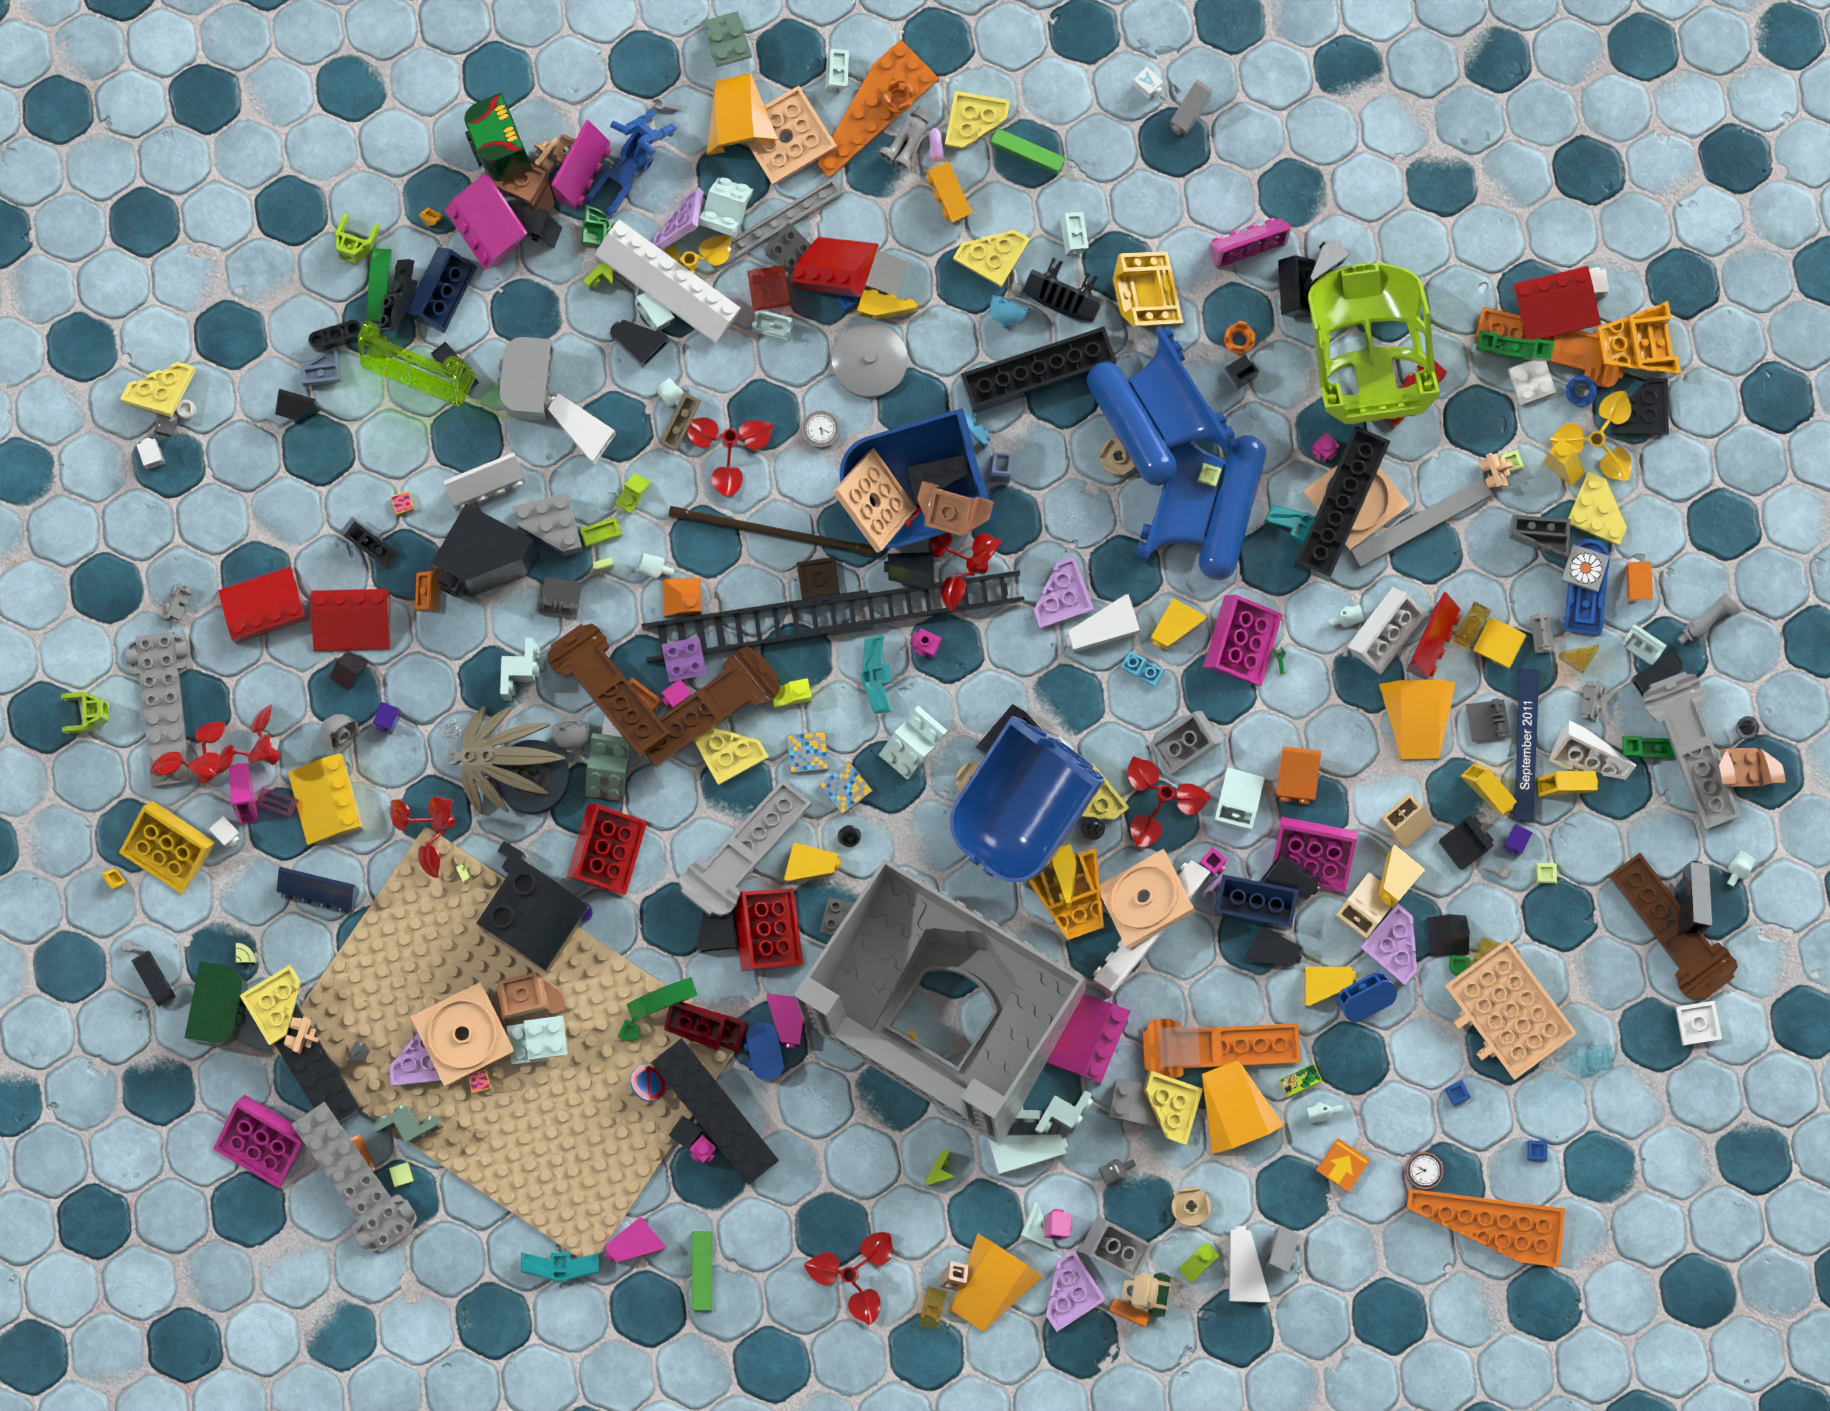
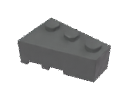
M1513 515L1510 519L1509 538L1566 561L1569 557L1571 519Z

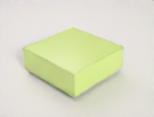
M1518 450L1499 456V459L1504 457L1506 463L1512 462L1513 467L1509 469L1510 473L1524 468Z
M1203 463L1197 482L1216 488L1222 469Z
M611 557L593 563L596 573L614 568Z
M1537 863V883L1556 884L1557 864Z
M408 1162L389 1168L394 1187L414 1182Z

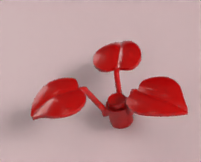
M706 417L692 419L686 432L690 441L695 446L707 448L711 445L712 440L718 441L722 439L723 446L728 448L726 468L718 467L711 475V483L721 495L730 497L742 485L743 475L741 470L736 467L730 468L731 448L736 446L737 439L741 442L745 441V445L749 449L760 450L769 442L773 424L758 420L748 421L740 426L739 434L734 429H726L720 436L716 437L719 428L714 420Z
M947 532L929 539V552H933L934 557H942L947 550L967 560L966 568L969 572L957 574L955 578L948 577L942 585V600L950 611L955 612L956 607L962 601L966 592V584L961 577L974 576L975 573L985 574L988 570V561L1001 543L1000 539L985 533L979 534L973 541L972 551L974 554L971 558L948 547L953 541L952 533Z
M271 704L263 708L252 721L251 732H257L260 738L251 751L248 753L234 750L233 745L225 747L219 754L220 763L217 774L223 773L230 767L235 754L248 756L250 763L264 760L271 765H275L278 762L281 753L271 747L270 736L267 734L262 735L261 733L269 723L272 711Z
M221 721L211 722L201 726L196 731L195 739L198 742H202L203 755L188 764L184 759H181L182 755L180 752H168L160 756L153 763L150 773L169 775L178 770L180 764H184L192 774H196L200 783L211 781L213 777L217 776L220 756L215 752L207 753L205 745L206 743H214L221 738L225 731V723Z
M1133 756L1128 766L1130 785L1138 791H1144L1147 787L1158 790L1156 798L1159 803L1151 817L1149 818L1147 815L1141 814L1136 816L1130 824V833L1135 844L1138 847H1146L1156 842L1161 836L1162 824L1153 819L1162 804L1168 803L1173 798L1178 800L1177 807L1182 813L1194 815L1202 810L1211 799V796L1201 787L1190 783L1178 786L1176 793H1174V789L1169 785H1163L1162 787L1160 785L1153 786L1152 784H1155L1159 779L1157 766L1148 760Z
M441 797L431 798L428 809L432 818L419 819L409 818L410 810L403 801L398 799L391 800L390 818L396 829L401 831L407 829L408 822H431L433 830L438 831L434 837L426 842V846H420L418 850V860L422 869L428 875L438 878L440 855L438 850L430 844L439 836L444 835L445 830L454 828L455 820L451 815L453 800Z
M887 1232L874 1233L863 1240L860 1252L867 1258L855 1267H845L842 1271L838 1270L840 1266L839 1259L829 1252L820 1253L804 1263V1267L810 1277L821 1285L828 1286L836 1283L837 1274L841 1275L844 1282L852 1283L859 1293H855L850 1297L848 1302L849 1311L855 1318L868 1325L873 1324L877 1319L881 1308V1300L874 1289L862 1291L856 1283L859 1278L858 1269L869 1260L874 1265H884L891 1259L893 1253L891 1234Z

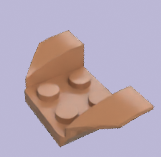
M531 165L532 171L507 181L492 180L499 191L531 205L536 211L543 209L551 213L555 205L547 172L536 166Z
M925 481L921 483L917 498L925 516V526L959 536L988 521L994 501L981 497L972 499L938 489V485Z
M1724 748L1720 750L1721 760L1718 769L1721 783L1725 785V788L1760 787L1771 783H1786L1782 764L1764 750H1758L1757 748Z
M537 972L498 981L497 992L491 1001L502 1026H507L506 1019L545 1009H547L549 1015L566 1011L562 992L544 981Z

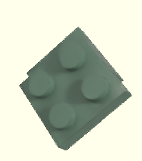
M738 11L702 21L716 67L752 58Z
M592 733L591 753L586 771L585 796L624 801L625 782L629 770L630 746L623 737Z
M404 1105L393 1110L394 1113L389 1116L385 1114L377 1118V1123L373 1124L376 1132L381 1135L397 1127L404 1142L408 1145H412L444 1127L441 1120L436 1116H429L421 1121L422 1124H420L413 1109L409 1106L404 1107Z

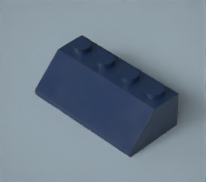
M437 247L406 314L424 325L445 333L477 266L452 249Z
M279 867L276 892L281 894V898L287 900L297 898L300 899V903L311 905V902L318 903V907L324 909L335 907L338 912L348 914V911L354 912L360 891L354 884Z
M1222 874L1214 915L1290 930L1292 928L1299 890Z

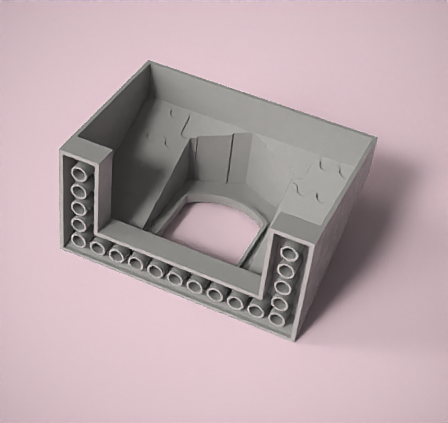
M884 859L793 995L803 1022L808 1028L1001 1146L1086 991L1083 975L1075 970L1071 972L1066 969L1067 966L1058 960L1056 962L1051 960L1046 952L1042 950L1036 951L1029 942L1025 940L1021 942L1016 939V935L1011 931L1001 930L996 922L992 920L986 921L982 918L983 915L976 910L971 912L961 901H953L946 892L942 890L938 892L933 889V885L928 881H920L913 872L909 870L905 872L900 869V865L892 860L888 862ZM942 971L964 976L982 989L992 1006V1015L958 1067L892 1027L894 1021L898 1018V1015L926 973Z

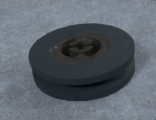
M524 740L511 746L535 748L561 755L555 747L540 740ZM565 760L535 764L545 769L546 778L542 785H540L542 776L536 768L531 767L532 765L497 764V767L518 775L525 769L523 777L532 781L529 779L531 778L530 774L533 773L536 776L532 782L546 790L548 794L544 795L525 791L495 779L498 792L510 807L521 813L541 814L550 811L563 800L569 788L570 772Z

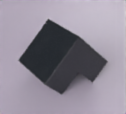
M1246 355L1225 367V371L1237 389L1258 377L1259 373L1254 362H1250Z
M348 650L336 661L330 679L350 691L355 686L358 677L365 671L368 663Z
M503 841L498 849L499 854L507 858L501 868L508 874L519 858L524 861L527 857L525 853Z
M682 1115L669 1136L689 1150L704 1130Z

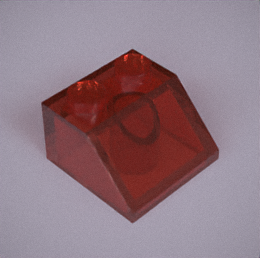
M784 265L747 271L753 311L791 306Z

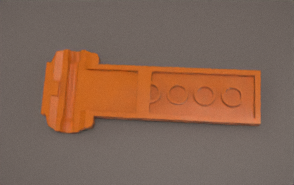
M1482 307L1474 344H1477L1479 330L1498 333L1499 336L1525 339L1519 315ZM1597 328L1594 334L1578 330L1542 339L1555 342L1552 359L1546 362L1585 371L1584 376L1590 377L1596 383V386L1600 388L1613 387L1617 380H1622L1625 367L1604 365Z
M1166 1018L1153 1019L1148 1022L1146 1031L1142 1032L1145 1071H1153L1173 1079L1182 1077L1184 1069L1221 1067L1236 1060H1239L1242 1066L1301 1063L1298 1023L1181 1029L1179 1021Z

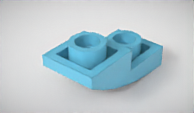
M969 410L964 411L971 436L983 448L988 447L987 441H990L988 431L983 430L982 425L974 427L977 425L974 414L970 415Z
M1129 651L1121 665L1123 670L1155 688L1165 673L1164 669L1148 662L1146 658L1132 651Z

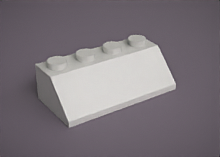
M513 452L443 482L455 510L459 509L461 511L465 503L470 505L475 502H485L488 500L487 497L492 495L499 496L504 494L505 490L509 488L516 489L521 487L526 480Z
M1392 587L1347 647L1358 659L1377 673L1382 674L1426 614L1408 593Z

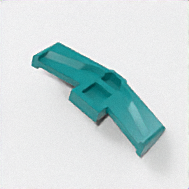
M1273 504L1264 522L1291 529L1289 537L1303 544L1315 517L1307 512L1303 513Z
M883 635L865 639L862 672L860 673L861 682L864 685L874 714L893 711L883 685L891 683L889 664H881Z
M521 1252V1272L553 1280L554 1282H566L567 1280L599 1273L600 1253L571 1260V1253L551 1252L549 1260Z

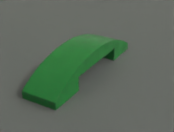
M373 248L368 285V322H380L382 316L383 300L385 294H388L392 249Z
M1479 330L1476 350L1509 358L1550 361L1555 342L1535 339L1534 341L1499 336L1498 333Z
M1622 736L1623 756L1676 758L1669 738Z
M692 977L645 994L629 1002L627 1007L632 1022H637L650 1016V1014L698 995Z

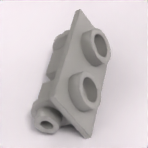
M178 583L176 586L173 585L169 594L171 600L165 604L162 612L165 614L164 620L169 619V617H171L170 621L178 623V620H181L185 608L179 606V603L187 605L192 593L190 592V587L184 585L181 588L182 583Z
M1540 612L1537 615L1530 616L1535 653L1554 651L1549 614Z
M1599 680L1597 682L1588 681V684L1585 685L1584 698L1590 699V702H1582L1580 713L1582 719L1589 720L1591 717L1597 722L1598 716L1600 717L1602 706L1600 703L1601 698L1605 695V687Z

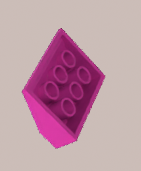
M588 120L585 121L551 184L556 201L575 211L584 204L587 190L590 191L592 189L595 175H599L603 168V160L608 158L612 151L610 141Z
M484 173L453 198L444 209L484 270L501 265L527 235V231L488 173Z
M1271 218L1260 226L1254 224L1245 231L1240 232L1238 230L1230 233L1228 237L1213 239L1209 244V250L1216 269L1286 245L1291 231L1290 224L1281 218L1277 220Z
M1236 594L1224 595L1203 668L1262 686L1283 614Z
M1281 817L1272 864L1283 852L1320 878V888L1346 893L1357 842V831Z
M1083 994L1047 1063L1101 1085L1131 1011L1113 1003Z
M243 1095L235 1102L213 1150L280 1188L303 1151L305 1143L291 1125L292 1122L250 1097Z

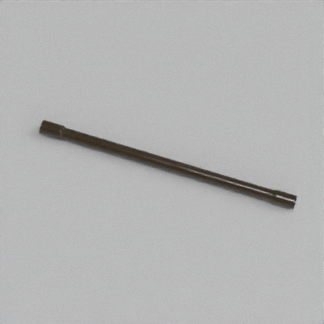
M670 506L668 517L698 521L825 546L874 557L875 550L869 544L848 542L691 511L681 507Z

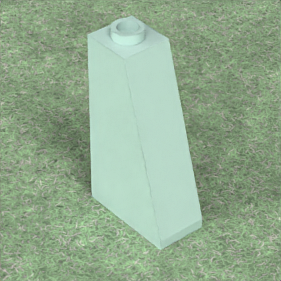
M1061 1134L1007 1135L1001 1146L987 1138L998 1175L1066 1155V1150L1069 1149L1066 1138L1062 1139Z

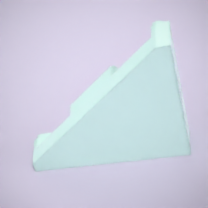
M1035 1202L1021 1236L1054 1250L1055 1246L1052 1239L1044 1238L1045 1220L1038 1203Z

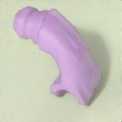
M934 128L929 133V153L932 161L939 162L943 158L941 132Z
M1222 875L1214 878L1204 889L1203 899H1205L1206 893H1211V901L1214 900L1216 896L1214 890L1217 886H1220Z

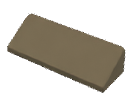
M683 391L658 443L677 451L701 402L700 399Z

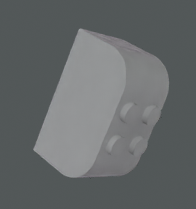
M518 337L510 341L505 347L503 360L500 359L499 361L501 378L497 380V389H499L500 399L506 412L515 419L547 422V405L549 403L554 347L551 339Z

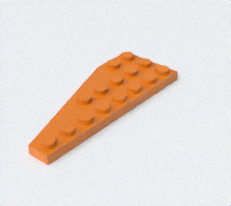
M901 39L872 65L832 136L837 149L819 159L817 167L829 179L904 113H894L884 105L883 94L888 87V83L897 80L898 83L909 84L913 90L914 104L939 81V78ZM895 93L892 96V102L895 105H900L905 102V96L902 93Z
M1408 1189L1406 1209L1519 1263L1560 1267L1565 1208Z

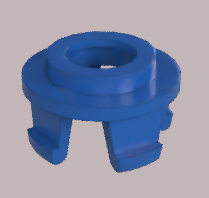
M1576 376L1566 386V398L1577 407H1585L1591 404L1597 396L1596 383L1588 376ZM1578 384L1587 385L1589 393L1586 397H1578L1575 394V388Z

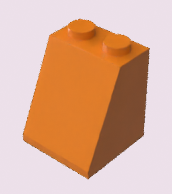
M1282 747L1279 756L1275 798H1279L1280 802L1290 803L1291 800H1297L1299 804L1310 805V802L1315 801L1321 751Z

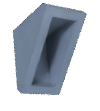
M994 452L991 473L992 482L1010 483L1013 454Z

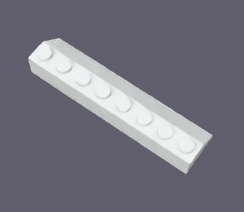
M618 220L607 233L595 253L597 258L715 344L739 315L741 309L739 306L621 220Z
M1192 860L1188 864L1185 862L1178 870L1180 872L1178 877L1189 899L1193 897L1210 874L1209 870ZM1165 929L1129 950L1121 939L1117 944L1119 949L1115 953L1112 951L1105 959L1107 961L1106 965L1103 968L1099 966L1093 973V976H1095L1093 982L1111 996Z

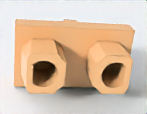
M557 137L550 144L546 140L542 144L538 142L534 144V147L537 149L533 154L537 157L534 163L536 167L548 173H551L556 167V164L550 159L553 157L551 154L558 141Z
M1487 454L1486 458L1479 462L1483 472L1491 470L1493 476L1485 479L1487 487L1504 488L1509 486L1506 477L1510 476L1509 469L1513 467L1512 462L1506 463L1505 458L1499 459L1497 454Z
M303 1017V1019L292 1018L290 1028L298 1030L297 1037L287 1035L284 1045L293 1049L292 1051L301 1054L304 1043L305 1047L310 1048L312 1041L318 1042L319 1038L314 1037L316 1029L310 1028L307 1035L312 1020Z

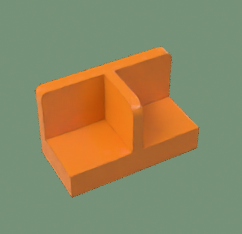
M1628 562L1625 566L1627 603H1636L1637 600H1652L1651 562Z

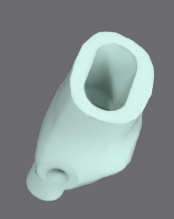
M671 378L664 381L655 390L668 407L677 405L683 393V390Z
M642 553L637 572L657 579L661 573L672 576L674 569L664 566L663 558Z
M1360 605L1353 607L1345 606L1340 611L1339 617L1328 619L1329 627L1341 624L1342 627L1347 628L1364 622Z
M1739 850L1728 866V870L1732 875L1727 884L1734 887L1739 878L1747 879L1757 860L1746 852Z
M1318 1102L1313 1107L1306 1108L1310 1124L1328 1121L1332 1115L1344 1112L1343 1105L1330 1107L1321 1102Z

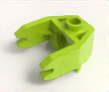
M344 213L335 230L338 259L357 264L372 252L380 232V224H374L366 241L345 234L350 218L349 214Z
M84 691L61 694V699H64V701L82 700L83 724L62 727V732H65V734L92 732L109 721V702Z

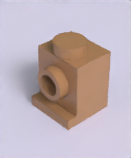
M566 134L560 135L551 156L555 157L556 162L563 164L568 153L563 151L564 146L568 147L570 151L576 139Z
M949 1261L948 1267L940 1274V1287L954 1291L960 1290L967 1284L968 1265Z

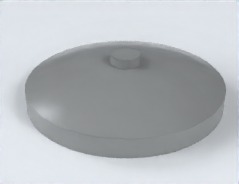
M864 323L850 328L839 338L833 350L832 366L836 379L845 390L858 397L877 398L892 392L902 382L907 371L908 357L903 341L893 330L880 324Z

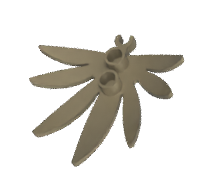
M482 707L472 717L464 732L462 753L456 750H449V754H455V759L448 761V763L458 765L462 762L461 776L463 786L471 804L479 814L483 815V808L476 783L491 802L503 811L509 812L499 793L483 776V772L518 789L538 794H548L546 790L532 781L511 771L495 767V765L544 764L562 761L566 757L535 748H494V746L533 734L549 727L550 723H532L513 727L495 734L484 741L513 708L508 707L498 712L481 728L480 726L484 720L487 707Z

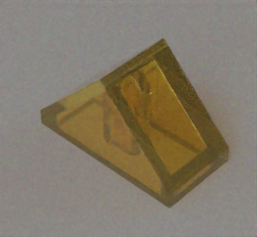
M1599 644L1561 652L1559 659L1583 674L1597 653Z
M928 1286L919 1325L938 1330L947 1291Z

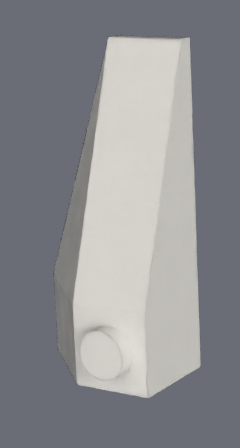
M1568 721L1560 732L1549 757V761L1565 769L1572 770L1577 768L1584 771H1596L1602 773L1603 776L1624 780L1628 778L1636 767L1635 763L1589 730L1571 721Z

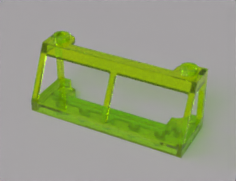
M368 320L365 321L358 335L360 364L362 368L461 408L477 376L464 359L449 356L441 364L387 342V337L380 334L377 324ZM363 344L370 347L365 358ZM391 355V356H393V357H395V358H398V359H400V360H403V361L406 362V364H405V363H402V362H400V361H397V360H395V359H392V358H390V357H388V356ZM411 364H413V365H415V366H417V367H420V368H422V369H425V370H427V371H430V372H432V373H435V374H437V375H439V376H442V377H444V378H447V379L451 380V382L446 381V380H444V379H441V378H439V377H436V376H434V375H432V374H429V373L424 372V371H422V370H419V369H417V368H414V367L411 366Z

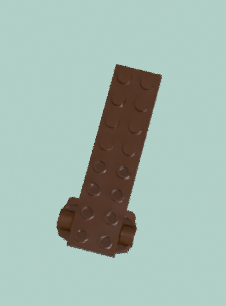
M592 623L584 626L580 624L550 645L551 649L547 653V661L551 668L565 678L572 675L575 677L639 758L671 736L658 717L606 655L605 652L609 649L607 637L601 633L598 626Z
M747 646L739 648L736 653L728 656L727 660L723 663L724 673L659 718L671 736L645 753L656 768L750 702L755 707L767 704L776 698L780 691L778 684L780 678L757 649L752 650Z
M1638 853L1609 875V878L1679 968L1675 973V978L1677 979L1678 988L1685 997L1691 1000L1699 998L1705 1000L1735 977L1733 974L1738 968L1737 961L1730 955L1727 948L1723 947L1720 943H1715L1711 946L1702 933L1698 936L1679 933L1681 905L1641 853Z

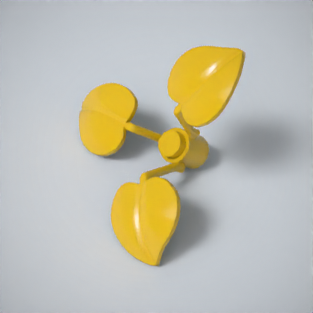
M718 235L705 239L699 246V253L703 257L688 251L680 258L678 250L671 245L662 251L678 263H683L685 268L695 274L694 270L699 265L698 260L704 261L707 259V262L712 266L722 265L728 260L731 249V237Z
M1617 391L1605 397L1599 406L1600 416L1607 419L1600 431L1593 432L1590 437H1583L1584 432L1579 425L1567 423L1556 431L1550 438V442L1555 446L1562 438L1576 450L1577 454L1584 449L1583 441H1589L1595 447L1601 446L1608 452L1600 461L1601 471L1609 478L1627 481L1632 471L1630 454L1622 447H1617L1611 452L1604 445L1606 436L1603 432L1610 421L1615 424H1622L1631 415V404L1625 391Z

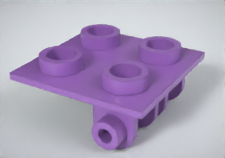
M699 637L662 644L669 682L707 674Z

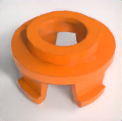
M897 80L888 83V87L883 94V102L886 108L894 113H902L910 109L914 102L912 87L909 84L898 83ZM895 93H902L905 96V102L895 105L892 102V96Z
M1238 321L1237 324L1231 325L1226 330L1224 335L1225 346L1235 354L1247 353L1254 346L1255 333L1247 325V322ZM1241 333L1246 337V343L1243 346H1236L1233 343L1232 338L1235 334Z

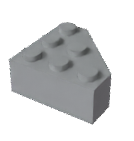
M568 493L512 507L516 524L520 531L558 551L563 556L583 552Z

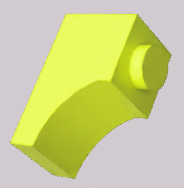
M808 678L791 681L779 686L780 691L776 698L773 699L774 708L812 701Z

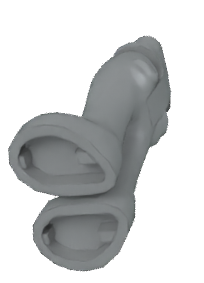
M918 106L915 112L912 111L911 115L901 126L892 145L889 148L882 147L878 152L879 156L890 164L894 162L895 166L899 169L909 170L911 167L910 156L925 131L931 112L921 106ZM906 139H909L908 142H907V144H906V146H905V148L903 149V151H902V152L900 153V155L896 158V156H897V154H898V152H899L901 146L903 145L904 141H905Z
M1724 593L1707 612L1691 621L1682 630L1683 634L1677 637V640L1680 644H1684L1688 640L1692 642V638L1700 637L1706 633L1714 621L1722 614L1727 612L1731 615H1737L1741 611L1736 603Z

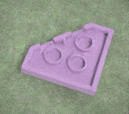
M698 187L681 201L682 205L678 211H673L665 223L667 225L663 228L662 232H657L653 237L652 244L660 250H666L672 243L680 241L684 235L696 230L703 202V190Z
M1075 557L1056 562L1050 578L1033 610L1039 629L1094 611Z
M1397 904L1362 944L1360 949L1404 986L1417 972L1413 916Z
M419 1033L410 1040L396 1060L389 1066L391 1086L441 1081Z
M1074 1250L1057 1260L1046 1317L1056 1332L1106 1300Z

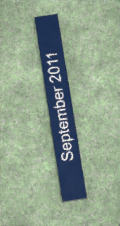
M1519 669L1514 799L1517 802L1514 804V821H1534L1539 669Z

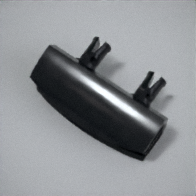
M1052 257L1048 270L1044 274L1032 269L1024 286V293L1055 312L1072 318L1094 322L1103 302L1102 299L1093 296V293H1091L1098 279L1097 276H1094L1089 283L1091 274L1087 272L1081 288L1077 289L1056 278L1063 264L1062 261H1059L1054 268L1056 258Z

